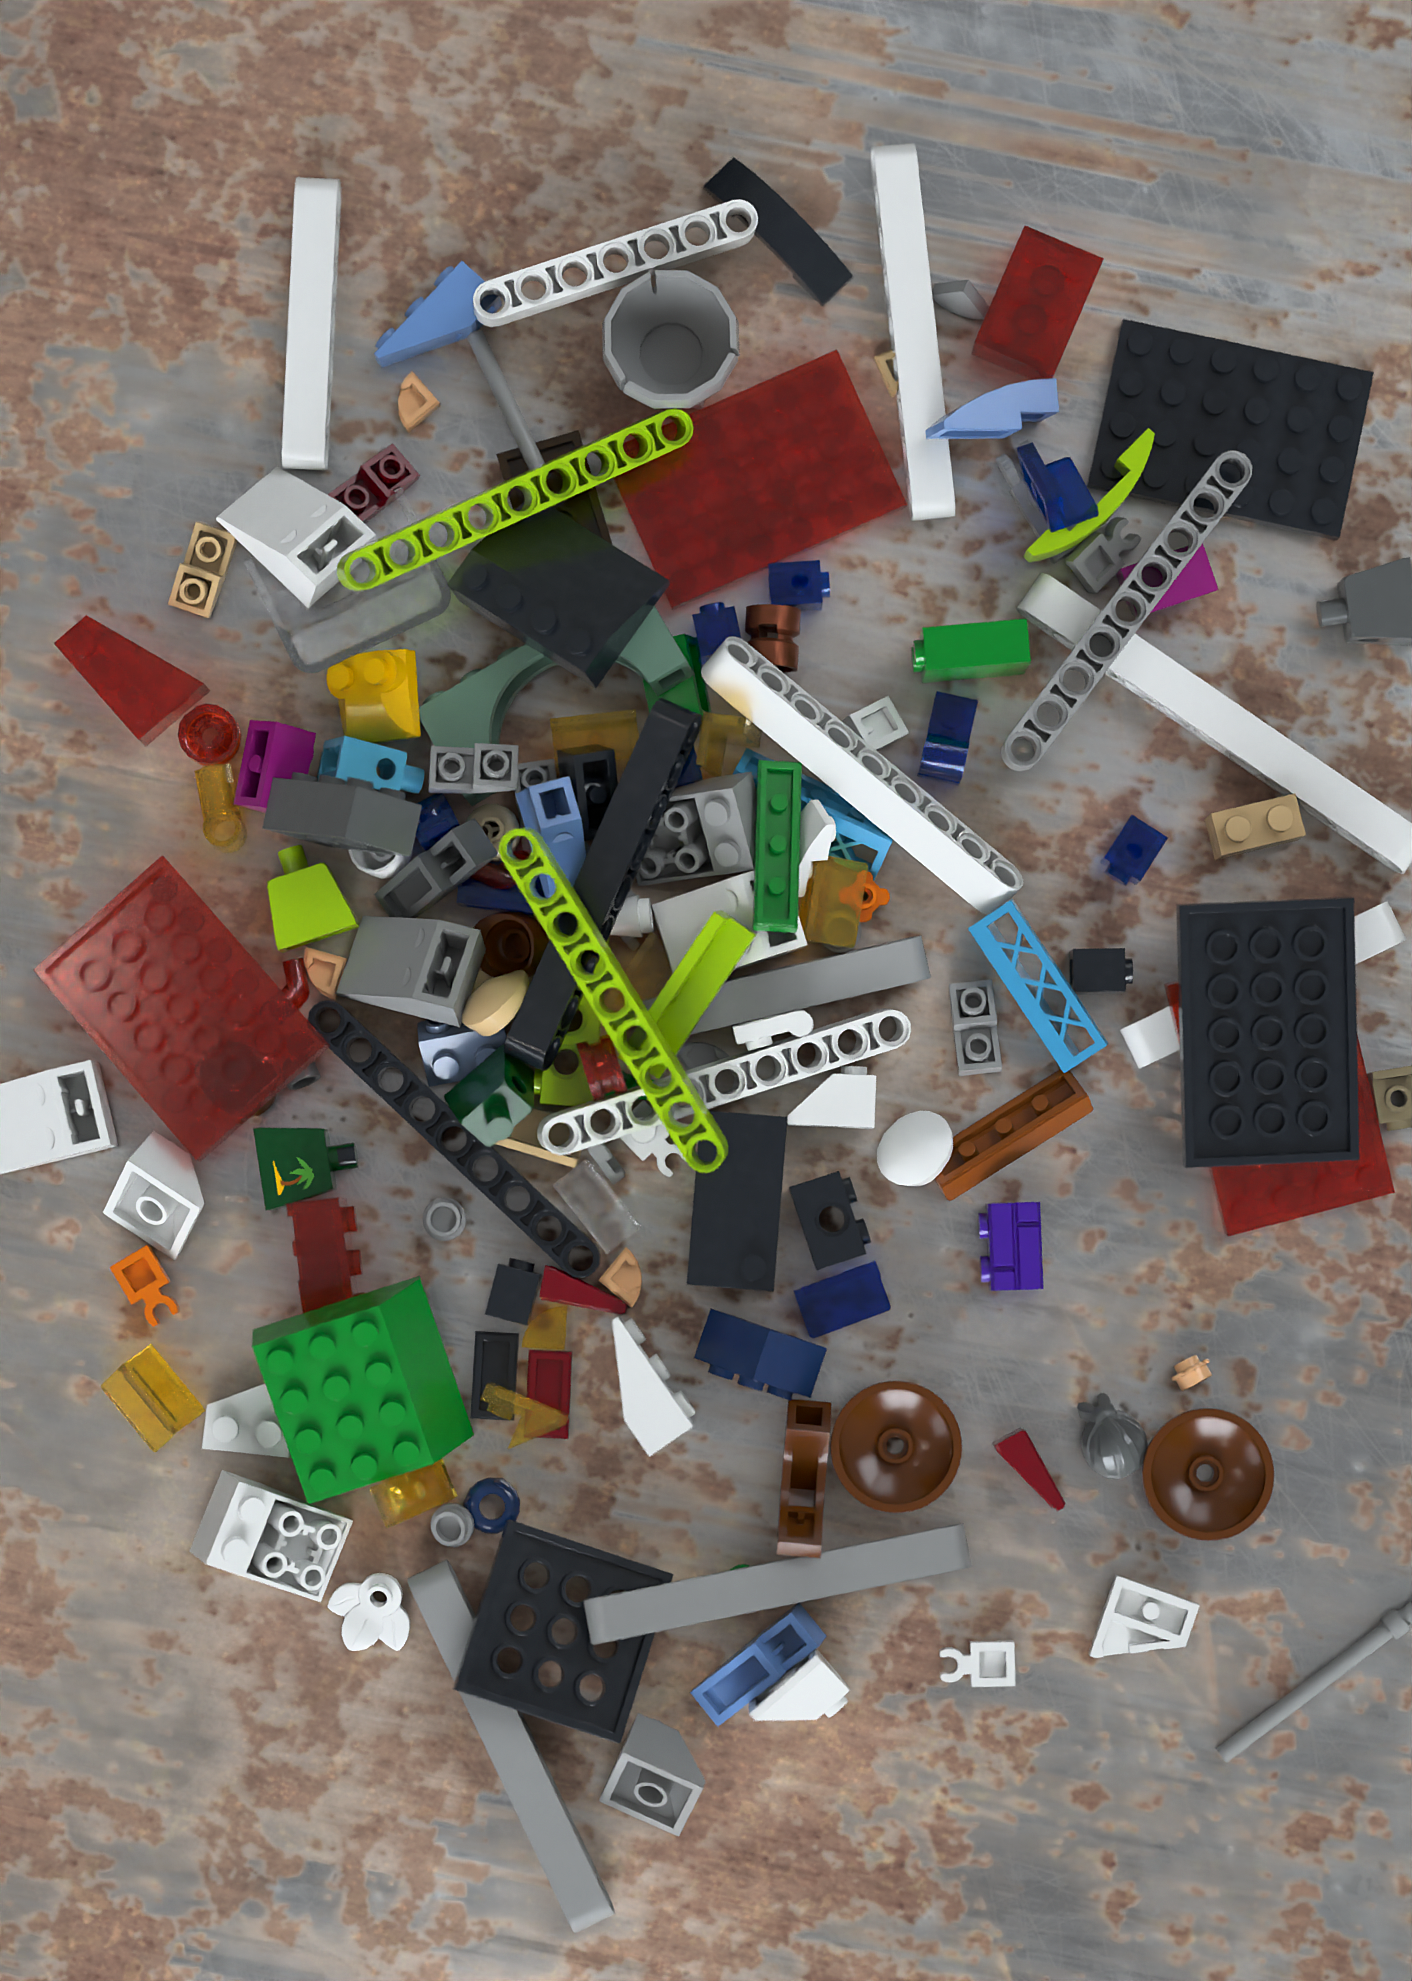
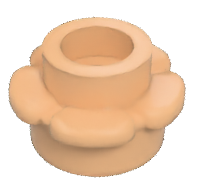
M1194 1355L1176 1364L1173 1367L1177 1374L1171 1378L1172 1382L1176 1381L1183 1392L1213 1376L1207 1366L1210 1360L1205 1359L1200 1362L1197 1355Z

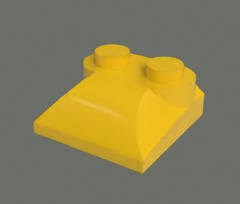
M376 650L341 656L331 663L327 671L326 682L330 693L338 698L344 736L374 744L421 736L416 654L414 650Z

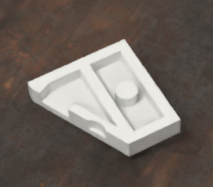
M1115 1574L1088 1655L1094 1658H1101L1106 1655L1148 1652L1154 1649L1186 1647L1200 1605Z

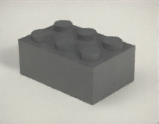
M292 772L291 779L273 778L262 828L331 848L411 857L422 805L405 801L406 793L399 790L380 788L379 793L378 790L373 789L374 783L366 780L347 778L345 785V780L332 776L320 775L318 781V778L315 776Z

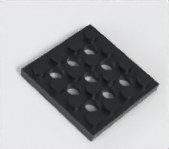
M507 1520L452 1690L621 1744L655 1632L615 1640L616 1649L614 1653L608 1658H601L595 1653L593 1644H591L583 1600L580 1602L570 1600L566 1595L565 1587L568 1580L572 1577L579 1576L583 1578L588 1585V1594L584 1599L586 1600L609 1595L614 1590L625 1592L669 1583L672 1581L673 1574L512 1520ZM534 1562L543 1565L547 1571V1580L538 1589L528 1586L524 1579L525 1569ZM519 1605L528 1606L534 1615L533 1624L525 1631L515 1629L510 1620L513 1609ZM562 1618L571 1621L575 1628L574 1638L565 1645L557 1643L552 1636L554 1623ZM507 1647L515 1649L520 1656L519 1667L510 1674L502 1672L497 1665L499 1652ZM547 1661L557 1663L562 1673L560 1681L553 1687L544 1686L538 1677L539 1668ZM590 1674L596 1675L603 1685L601 1695L592 1701L585 1699L580 1692L582 1679Z

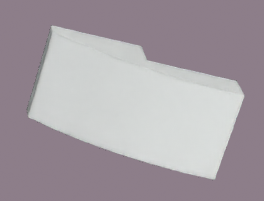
M819 799L810 800L801 811L798 897L805 896L808 878H811L813 874V861L828 859L830 844L836 837L835 821L832 816L827 814Z

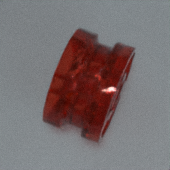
M206 703L195 706L193 710L184 715L178 729V739L181 748L191 760L201 766L214 768L225 765L235 758L241 748L242 734L239 724L227 710L218 705ZM209 728H214L219 733V736H216L211 741L212 745L207 744L202 738L204 731Z
M609 1034L600 1036L599 1041L589 1044L588 1041L576 1044L594 1102L605 1099L606 1093L614 1091L618 1095L627 1092L615 1048Z

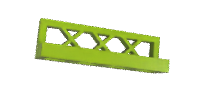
M722 910L713 912L648 1010L675 1056H677L757 936L755 932ZM638 1026L628 1040V1043L637 1049L645 1048L648 1043L647 1032ZM619 1054V1055H618V1058L621 1059L622 1061H624V1059H623V1057L621 1056V1054ZM659 1063L653 1064L650 1068V1074L657 1079H661L668 1067Z

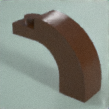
M788 1400L778 1513L777 1555L821 1558L832 1402Z

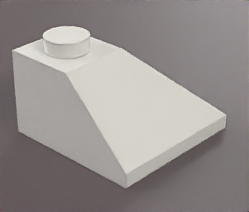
M153 1131L127 1160L103 1211L105 1215L173 1260L179 1256L205 1204L190 1154Z
M815 1649L789 1669L781 1679L749 1702V1714L755 1721L817 1720L824 1713L830 1718L848 1702L844 1695L850 1689L822 1654Z

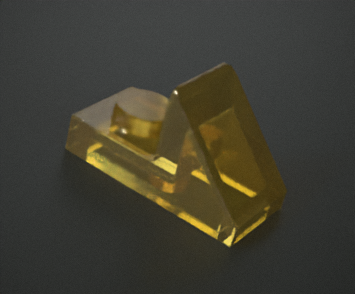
M492 1382L487 1383L481 1400L489 1403L487 1411L508 1420H511L513 1413L521 1416L508 1449L564 1426L570 1416L565 1412Z
M442 1458L432 1465L385 1479L381 1483L370 1487L385 1528L397 1525L458 1497Z

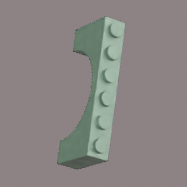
M655 606L615 661V663L621 664L641 676L652 687L657 696L695 675ZM527 644L521 647L509 648L497 657L496 662L484 669H475L468 672L461 678L459 684L449 690L438 691L428 696L424 700L423 705L419 707L420 721L434 746L475 748V743L499 744L505 715L517 694L535 676L557 665V663ZM496 792L461 794L471 806H474Z

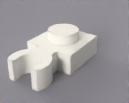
M643 1100L632 1113L636 1119H644L651 1113L652 1108ZM663 1124L620 1137L642 1161L653 1153L657 1157L659 1170L667 1177L673 1175V1172L665 1164V1159L669 1154L676 1153L685 1161L678 1147L675 1144L670 1145L665 1140L670 1134Z
M1013 1640L969 1641L970 1654H962L953 1647H945L939 1650L940 1657H953L957 1661V1667L954 1671L940 1673L942 1681L955 1682L964 1674H970L971 1687L1016 1686Z

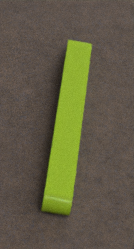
M673 408L654 413L345 554L337 564L338 580L349 590L359 591L374 588L682 447L689 442L693 435L692 419L683 410ZM665 418L673 420L677 427V435L672 441L666 439L662 434L661 426ZM628 435L636 438L639 443V453L635 458L627 456L623 449V442ZM590 452L596 454L601 461V470L596 476L588 473L585 468V458ZM551 470L560 473L563 479V487L557 494L550 491L546 484V477ZM513 487L518 488L524 494V506L519 511L513 510L507 501L508 493ZM474 505L483 508L486 514V522L480 529L473 527L468 519L469 510ZM436 522L442 524L447 530V540L441 547L434 545L429 537V530ZM396 540L405 543L409 552L406 562L402 565L395 563L389 553L391 545ZM357 558L366 561L370 570L368 578L363 583L355 581L350 573L351 564Z
M517 828L508 831L499 843L501 859L685 1161L693 1170L703 1173L715 1170L721 1165L728 1154V1143L560 865L537 831L531 828ZM519 835L528 838L532 844V853L527 860L518 859L512 851V843ZM542 873L550 875L555 882V891L550 898L540 896L535 889V881ZM564 911L573 913L578 919L579 927L573 936L565 935L559 930L558 918ZM586 949L596 951L601 957L602 966L597 973H589L581 965V956ZM609 987L619 989L625 997L624 1007L620 1011H613L605 1005L604 993ZM630 1026H640L647 1032L648 1043L645 1048L637 1049L628 1043L627 1031ZM659 1063L668 1067L671 1072L669 1085L658 1086L653 1083L649 1075L653 1064ZM676 1102H686L693 1107L694 1119L692 1123L682 1124L674 1118L672 1110ZM702 1139L712 1141L718 1150L716 1160L711 1162L701 1160L695 1151L697 1141Z

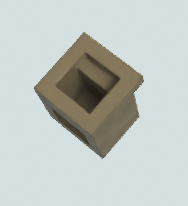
M1412 1065L1366 1073L1365 1078L1374 1125L1386 1123L1387 1131L1411 1128ZM1395 1090L1400 1091L1404 1096V1103L1400 1107L1394 1106L1390 1101V1096Z

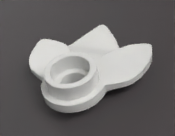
M375 1573L368 1576L363 1583H345L332 1594L327 1607L332 1612L345 1616L342 1624V1638L349 1650L359 1651L366 1649L379 1638L390 1648L398 1651L403 1647L408 1638L410 1617L401 1606L403 1591L399 1582L391 1575ZM382 1591L387 1596V1601H377L373 1597V1592Z

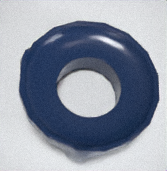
M488 1477L476 1482L469 1489L463 1501V1506L471 1513L475 1529L484 1533L498 1534L503 1532L507 1520L516 1522L520 1513V1498L517 1490L504 1478ZM489 1494L500 1496L505 1504L504 1513L495 1519L485 1517L479 1508L481 1499Z

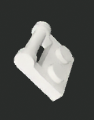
M798 1009L734 1024L732 1029L737 1045L746 1043L747 1049L752 1050L773 1044L772 1035L788 1031L798 1037L809 1034L813 1028V1019L806 1011Z

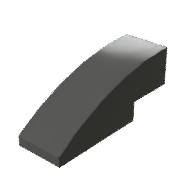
M473 818L452 829L433 847L416 856L374 895L389 917L417 918L464 883L499 853L476 819Z

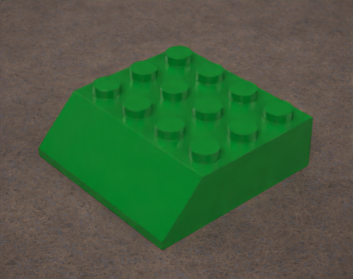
M420 1276L253 1329L252 1348L308 1504L432 1465L474 1436L471 1422Z

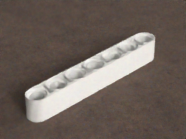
M296 177L282 431V466L288 469L327 470L341 211L340 179Z
M741 199L731 200L488 280L480 284L475 290L473 296L474 314L483 325L489 327L501 326L631 283L650 272V276H653L654 270H671L747 244L754 236L758 223L757 211L748 201ZM733 214L742 215L747 219L749 227L743 232H734L727 226L726 219ZM698 227L707 233L709 240L703 245L695 246L687 241L685 233L691 228ZM651 241H659L666 246L668 253L661 259H653L646 254L644 247ZM617 254L626 260L627 267L621 272L613 273L605 268L603 261L607 256ZM575 267L581 269L587 279L579 286H571L564 281L562 274L567 269ZM529 281L540 282L546 289V292L537 300L528 299L521 291L524 284ZM491 294L500 296L505 302L503 309L497 313H488L483 310L480 303L485 296Z
M1388 901L1355 916V964L1407 940ZM1179 1002L1120 1030L1139 1069L1180 1050Z

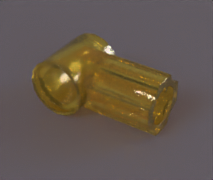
M214 764L195 770L204 820L203 833L205 838L220 852L233 853L238 851L245 844L247 829L242 820L240 806L233 805L236 783L232 764ZM224 821L234 822L235 832L230 839L219 841L215 838V830L220 823Z

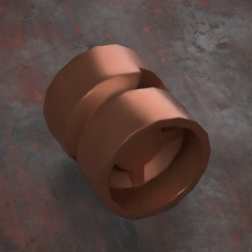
M757 604L746 607L745 632L751 636L747 643L783 673L798 671L799 646L793 642V638L800 634L801 609L774 604ZM768 632L778 633V638H769Z

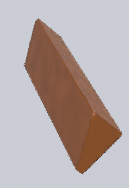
M1059 1069L953 1136V1150L950 1159L941 1173L934 1178L935 1182L948 1201L957 1198L1091 1113L1093 1106L1089 1096L1070 1070L1063 1073Z

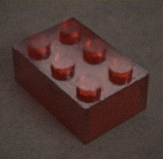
M1024 225L975 339L971 354L1031 380L1053 378L1104 258Z

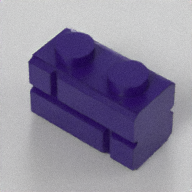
M1040 1202L985 1204L986 1212L978 1213L979 1239H987V1256H980L979 1260L980 1281L988 1282L989 1291L1044 1289Z

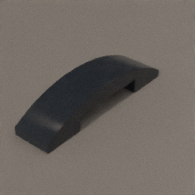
M735 157L728 161L703 186L719 204L741 199L748 201L754 206L758 215V223L754 235L793 272V278L822 307L853 278L852 273L814 229L778 193ZM739 214L731 215L733 218L736 216L747 228L749 227V223L744 216Z

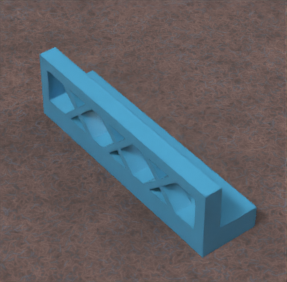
M746 748L733 774L752 772L757 789L758 760H774ZM802 774L801 811L810 800L819 799L827 814L832 816L835 821L837 840L830 844L828 859L857 873L869 871L873 875V880H875L893 839L831 787ZM864 844L877 850L878 853L873 864L857 857L851 846Z
M1013 899L968 928L1063 1073H1066L1109 1044ZM1008 912L1018 926L1015 944L1006 942L994 924L996 920ZM1023 935L1031 947L1022 945ZM1020 951L1036 954L1043 963L1039 980L1030 978L1020 963ZM1047 972H1049L1055 983L1046 982ZM1044 987L1062 992L1067 1000L1064 1016L1054 1014L1043 997ZM1071 1008L1079 1019L1070 1018ZM1068 1024L1085 1027L1095 1043L1079 1052L1067 1033Z

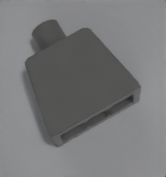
M1410 557L1346 576L1337 584L1339 598L1317 601L1316 603L1319 626L1343 624L1346 643L1412 645V566Z

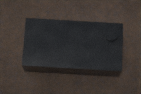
M709 1111L727 1140L728 1154L721 1165L715 1170L708 1173L698 1171L695 1173L687 1285L774 1291L788 1117ZM699 1140L697 1156L703 1161L711 1162L716 1160L718 1154L716 1145L710 1140Z

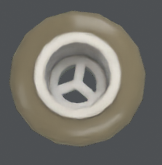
M484 804L476 808L466 820L467 822L475 818L482 830L486 828L489 831L487 837L498 853L502 837L508 831L520 828L516 816L507 807L499 804ZM495 823L498 827L492 828L489 824ZM499 832L496 837L492 838L493 833ZM521 835L517 836L512 843L513 853L518 848ZM500 853L490 862L502 861Z

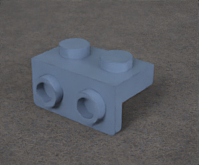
M429 1019L418 1022V1043L428 1086L457 1082L465 1078L503 1043L505 1044L507 1038L505 1027L491 1036H482L461 1023L460 1027Z

